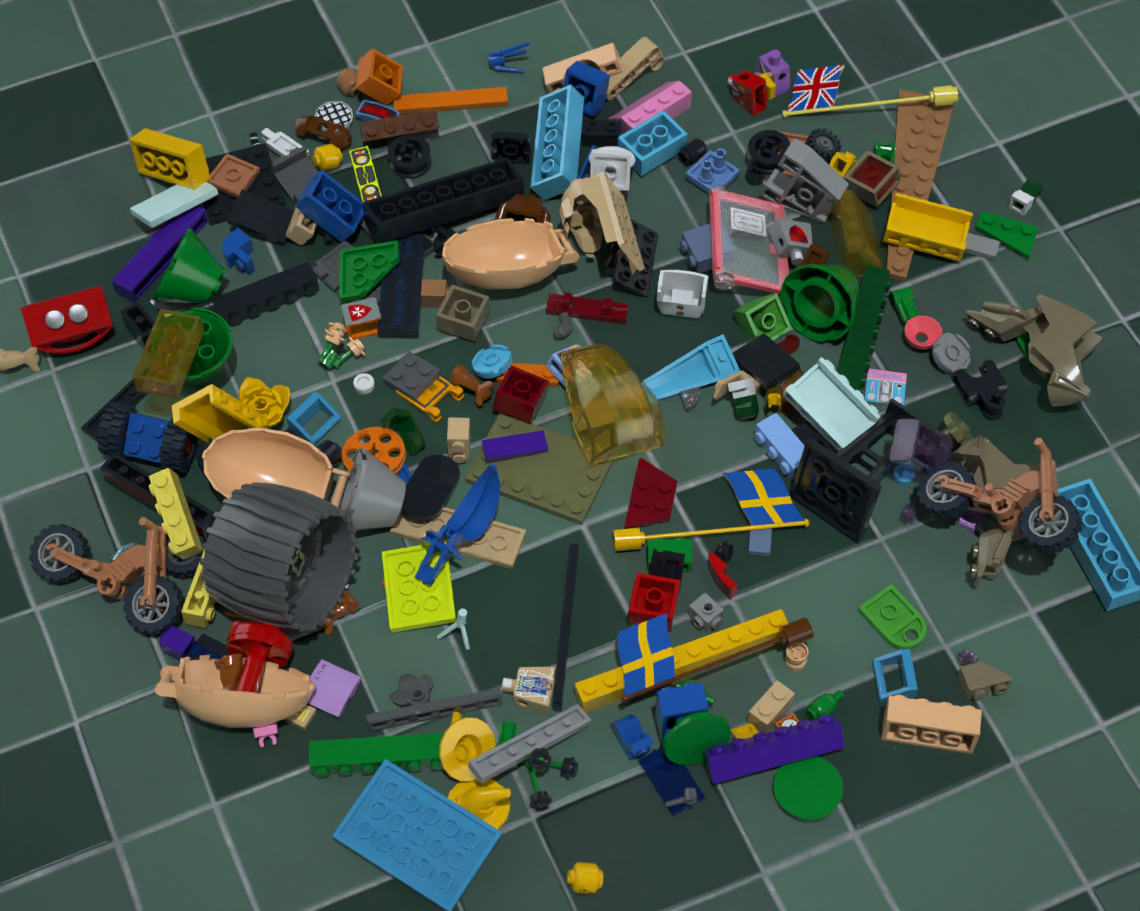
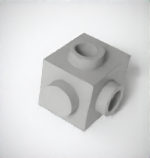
M704 593L689 605L688 616L697 628H702L708 633L712 628L717 629L722 624L724 609Z

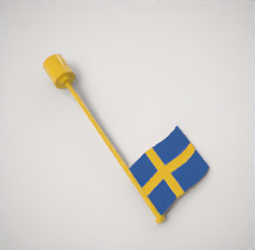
M774 469L723 473V476L732 486L739 505L752 526L647 536L644 535V531L640 532V528L613 530L615 551L641 549V545L645 544V540L655 538H672L801 525L807 527L809 520L803 519L798 512L783 480Z

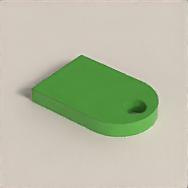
M893 584L858 607V612L891 647L898 650H912L923 642L927 631L924 618ZM913 633L917 636V639L911 641L905 635Z

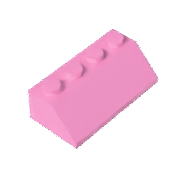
M681 81L666 82L608 118V120L622 121L621 133L624 134L663 110L673 119L691 107L692 91Z

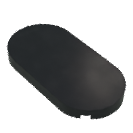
M430 455L424 458L406 485L401 507L403 514L417 522H425L426 519L431 518L432 520L438 517L459 482L460 468L458 464L450 457L444 455Z

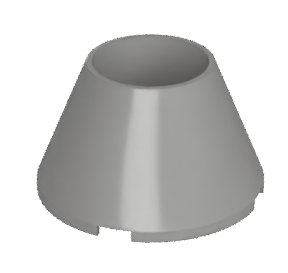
M359 448L351 462H355L352 469L346 471L351 473V475L347 477L339 508L352 518V524L356 526L357 530L391 527L399 516L405 496L406 483L366 449Z

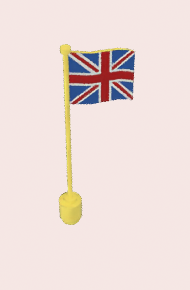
M845 65L799 70L797 73L792 100L788 110H783V118H787L790 115L930 99V103H934V106L952 105L954 102H958L957 87L948 85L933 87V91L929 92V96L834 106L838 95L840 76Z

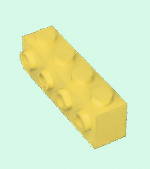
M170 468L150 475L151 484H149V489L152 495L156 496L158 503L155 506L159 515L163 517L162 528L165 534L169 535L171 542L168 545L172 554H176L185 560L204 552L178 475Z
M199 562L181 612L185 624L207 628L209 621H212L214 618V606L217 601L204 588L206 582L201 579L200 575L204 572V566L200 565Z

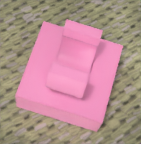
M277 722L265 727L253 728L255 738L260 737L259 745L261 747H264L263 740L265 737H270L273 745L276 744Z

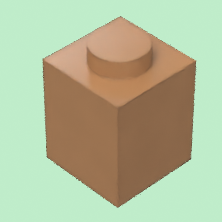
M422 279V307L440 308L450 289L447 288L446 280Z

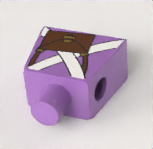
M772 50L760 56L754 74L758 76L763 73L767 74L776 84L775 97L789 91L790 67L782 59L780 51Z

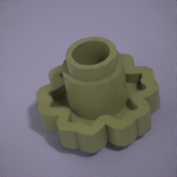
M950 411L944 416L943 419L947 427L941 431L938 440L946 450L953 449L960 443L963 445L965 442L974 439L968 425L959 419L954 412Z

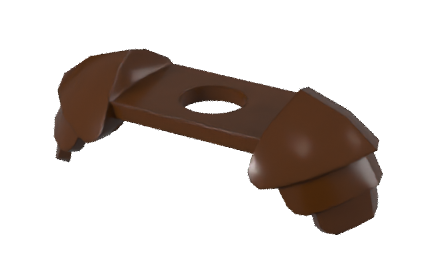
M313 115L301 116L295 119L296 135L304 136L308 132L330 140L329 144L335 145L342 151H346L351 147L352 137L346 127ZM320 125H326L328 127V129L324 132H320L317 130L318 126Z

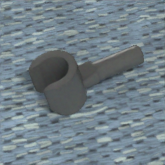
M685 789L684 797L665 802L666 808L683 803L694 805L697 801L696 789Z

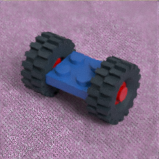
M114 402L110 403L109 408L105 409V414L102 415V423L100 422L99 424L100 431H98L97 435L99 436L97 444H99L98 450H100L101 454L111 456L115 452L123 458L128 455L160 463L164 469L170 468L181 473H186L190 469V464H193V458L196 457L199 438L175 425L173 418L169 421L139 414L135 407Z

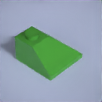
M777 293L750 301L733 311L741 330L751 341L763 333L774 341L792 330V326Z

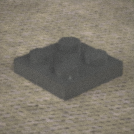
M409 351L382 378L385 384L415 402L441 376V371Z

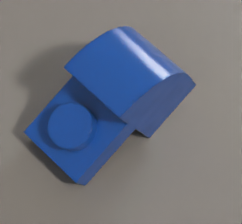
M237 228L223 241L222 250L225 263L229 269L235 265L238 270L250 275L255 271L253 259L248 256L254 251L252 240Z
M629 714L610 723L620 746L628 758L632 759L651 750L650 745L654 744L651 735L643 732L637 716Z

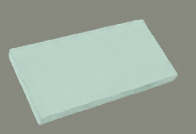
M205 182L195 190L175 185L131 207L130 211L133 216L153 228L218 195L216 187L208 182Z

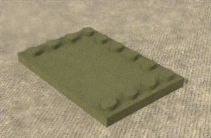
M499 413L486 439L544 430L548 452L486 462L483 448L481 447L465 477V482L474 485L485 469L493 463L498 470L501 496L583 525L615 460V454Z

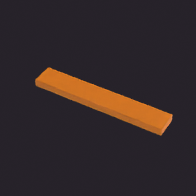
M506 87L399 95L394 99V109L399 111V114L418 113L435 109L436 111L508 106Z

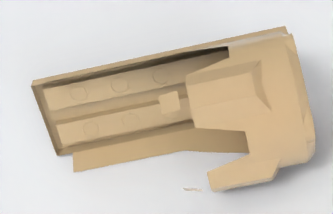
M602 171L594 177L573 180L562 197L559 210L562 225L567 233L569 230L573 232L579 247L584 252L593 253L600 249L603 235L606 242L618 241L619 247L628 257L632 275L636 269L639 271L645 269L624 196L607 174ZM589 200L593 205L585 206L583 204ZM586 254L587 257H594L593 254Z

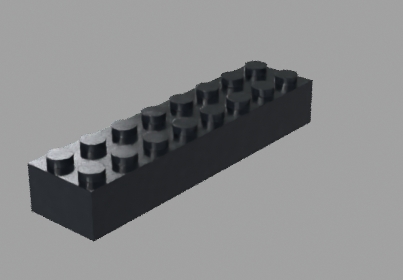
M506 157L362 202L364 221L378 243L388 242L498 207L501 203L512 199L516 194L524 195V179L509 158Z

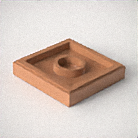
M226 154L210 174V179L206 182L216 187L217 190L238 199L241 190L247 191L259 175L260 168Z

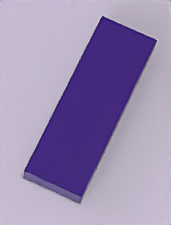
M544 430L482 440L481 443L486 462L548 452Z

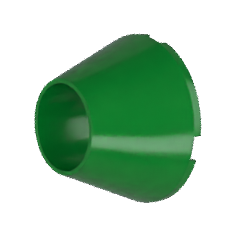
M803 265L791 271L784 279L780 290V301L784 305L790 324L800 334L819 342L837 340L847 333L853 324L859 295V284L855 275L844 266ZM823 289L830 294L833 301L826 296Z

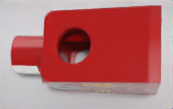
M744 70L738 75H730L728 84L732 86L733 99L750 115L754 117L768 108L767 87L764 78L748 70Z

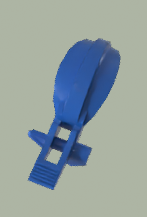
M491 463L485 469L452 514L447 524H444L438 533L427 530L425 538L422 537L420 539L422 543L430 548L415 578L431 586L452 555L458 560L462 559V555L456 551L459 545L464 541L471 542L476 540L487 531L495 516L500 496V479L495 464ZM446 538L450 539L447 545L444 543ZM441 551L442 553L435 567L429 566L437 552Z

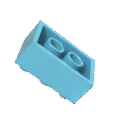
M663 110L619 136L618 147L633 153L635 164L632 167L643 176L676 156L680 148L687 144L688 134Z

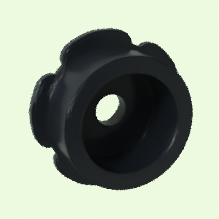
M723 541L717 545L715 555L722 561H730L734 547L732 544H728V541Z

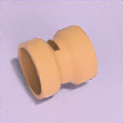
M802 642L789 648L787 647L785 665L793 671L802 670L807 663L808 647Z

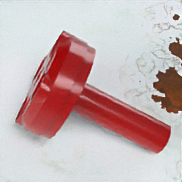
M234 621L227 637L226 649L230 655L242 654L245 658L236 691L257 693L266 661L279 664V667L287 664L292 653L293 642L280 627L256 621Z

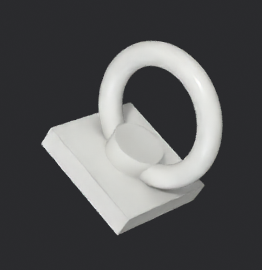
M615 146L592 149L589 155V162L591 164L590 177H594L604 171L618 190L629 191L630 169L635 164L633 153L627 149Z

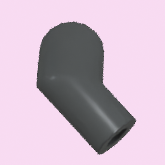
M567 312L559 315L561 324L553 331L557 339L566 337L573 329Z

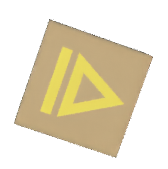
M306 705L295 714L285 718V721L306 731L317 712L315 708Z

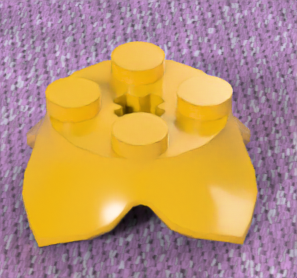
M246 377L239 388V401L263 414L267 418V428L269 429L283 420V414L290 401L289 387L283 385H275L272 388H268L263 381Z

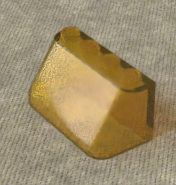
M846 189L838 202L834 199L832 201L830 214L841 266L849 269L855 277L864 276L866 265L882 268L881 253L870 210L853 191Z

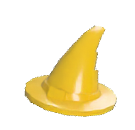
M453 712L450 727L443 735L439 751L442 767L450 777L458 781L470 782L477 779L468 768V763L470 760L495 748L494 734L489 726L478 718H461L460 712Z
M475 779L471 782L461 781L457 783L449 792L448 799L498 830L506 822L510 812L509 797L511 796V790L502 787L492 779L483 783Z

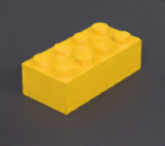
M146 128L129 139L138 173L193 190L210 179L202 144Z

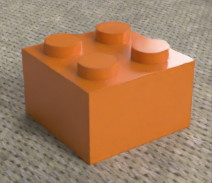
M372 48L359 59L356 88L387 106L401 94L403 66Z

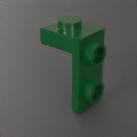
M392 407L380 420L382 427L398 430L409 455L414 456L425 445L424 438L411 411Z

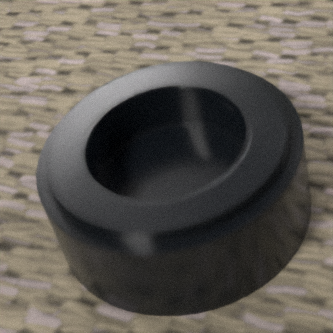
M752 167L746 170L745 180L748 184L758 186L763 183L765 174L755 171Z

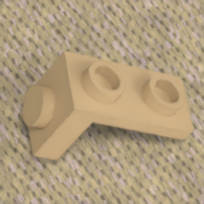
M741 370L723 380L720 379L714 387L713 398L718 399L730 393L728 383L752 377ZM753 378L757 394L761 384Z

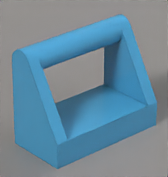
M315 391L287 418L288 428L301 439L315 445L341 420V416ZM322 410L331 418L310 436L303 429V426Z
M910 649L895 651L872 660L880 702H888L889 695H903L906 698L915 699L918 688ZM899 664L903 688L887 693L882 665Z

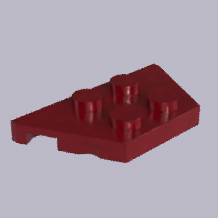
M643 458L638 460L624 529L642 525L645 528L655 523L670 522L677 481Z

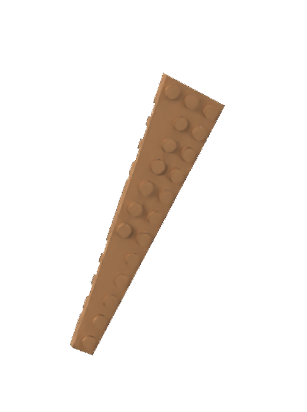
M899 89L898 99L929 96ZM930 99L898 103L895 135L896 149L893 164L899 166L901 182L891 193V206L896 193L928 201L955 102L952 105L934 106V103H930ZM888 243L886 269L890 270V279L906 281L914 249Z

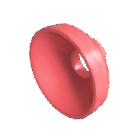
M917 316L911 318L906 323L904 336L906 341L917 349H931L935 340L942 336V328L931 317ZM923 335L927 338V341L919 342L916 340V336Z

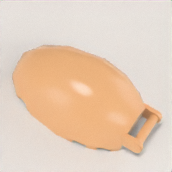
M513 218L473 225L466 228V232L460 235L455 233L444 243L442 258L447 271L461 282L484 290L519 289L538 283L554 272L560 265L578 261L579 254L577 251H574L565 229L553 230V224L546 221L535 223L534 219L525 218V221H513Z
M264 428L231 430L214 438L207 450L202 453L205 475L214 489L228 499L232 497L231 492L233 490L242 489L241 486L244 484L257 482L288 486L308 492L327 501L335 473L339 475L331 503L339 508L347 477L351 475L349 472L333 468L328 457L310 442L287 432Z
M210 655L200 656L199 660H190V657L181 658L179 667L164 666L161 669V679L156 684L155 692L159 696L175 698L186 712L207 723L226 728L265 727L290 717L306 706L315 689V682L310 681V676L291 667L289 671L279 669V664L266 661L257 693L224 690L220 681V669L217 665H214V661L218 659H210ZM242 657V668L245 661L244 657Z

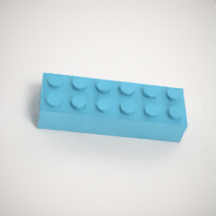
M572 85L540 97L531 188L544 200L564 193L570 187L571 182L577 179L584 97Z
M1091 478L1058 489V496H1064L1066 500L1070 499L1081 517L1082 531L1078 534V540L1073 541L1071 548L1106 611L1140 600V563ZM1062 515L1059 520H1066V517Z

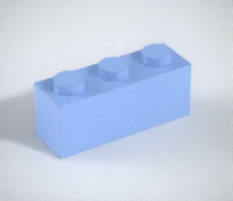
M775 413L756 424L754 437L757 443L762 444L767 450L768 456L778 463L782 473L787 474L793 480L796 476L804 445L781 417Z

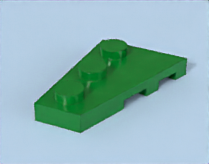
M981 211L975 231L990 239L1000 241L1007 246L1008 250L1012 252L1014 250L1023 255L1022 258L1028 261L1039 226Z

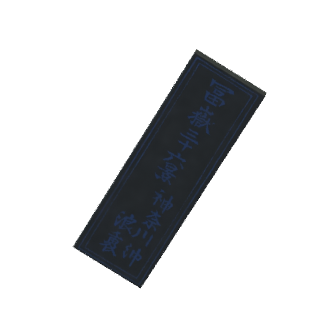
M409 234L388 241L398 240L400 244V262L381 279L379 302L381 320H378V334H419L425 234Z

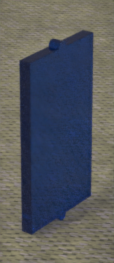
M663 747L657 750L653 749L652 753L638 760V763L664 804L667 801L684 797V790L687 788L696 789L697 801L695 804L706 798L686 766L670 761ZM683 803L667 808L671 815L675 816L686 809L691 810L693 805Z

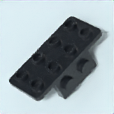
M631 219L645 269L642 271L636 269L632 275L627 255L619 247L618 241H613L608 245L609 254L605 261V275L613 277L615 283L642 297H646L650 290L658 233Z

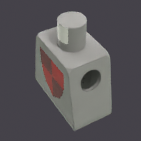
M778 218L769 228L776 251L779 256L791 258L793 265H798L803 262L812 244L811 224Z

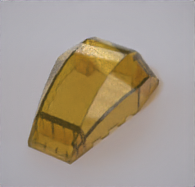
M593 344L560 352L563 377L566 379L567 384L566 392L570 399V412L573 414L574 419L572 422L573 428L590 464L665 445V425L655 394L618 352L602 344Z

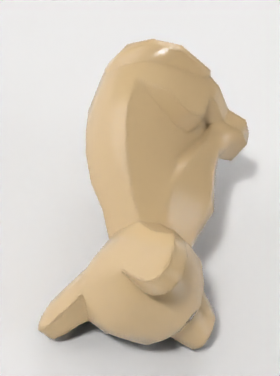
M31 347L23 353L20 351H5L3 348H0V371H6L9 368L25 363L32 371L39 372L38 362L40 357L37 352L38 349Z

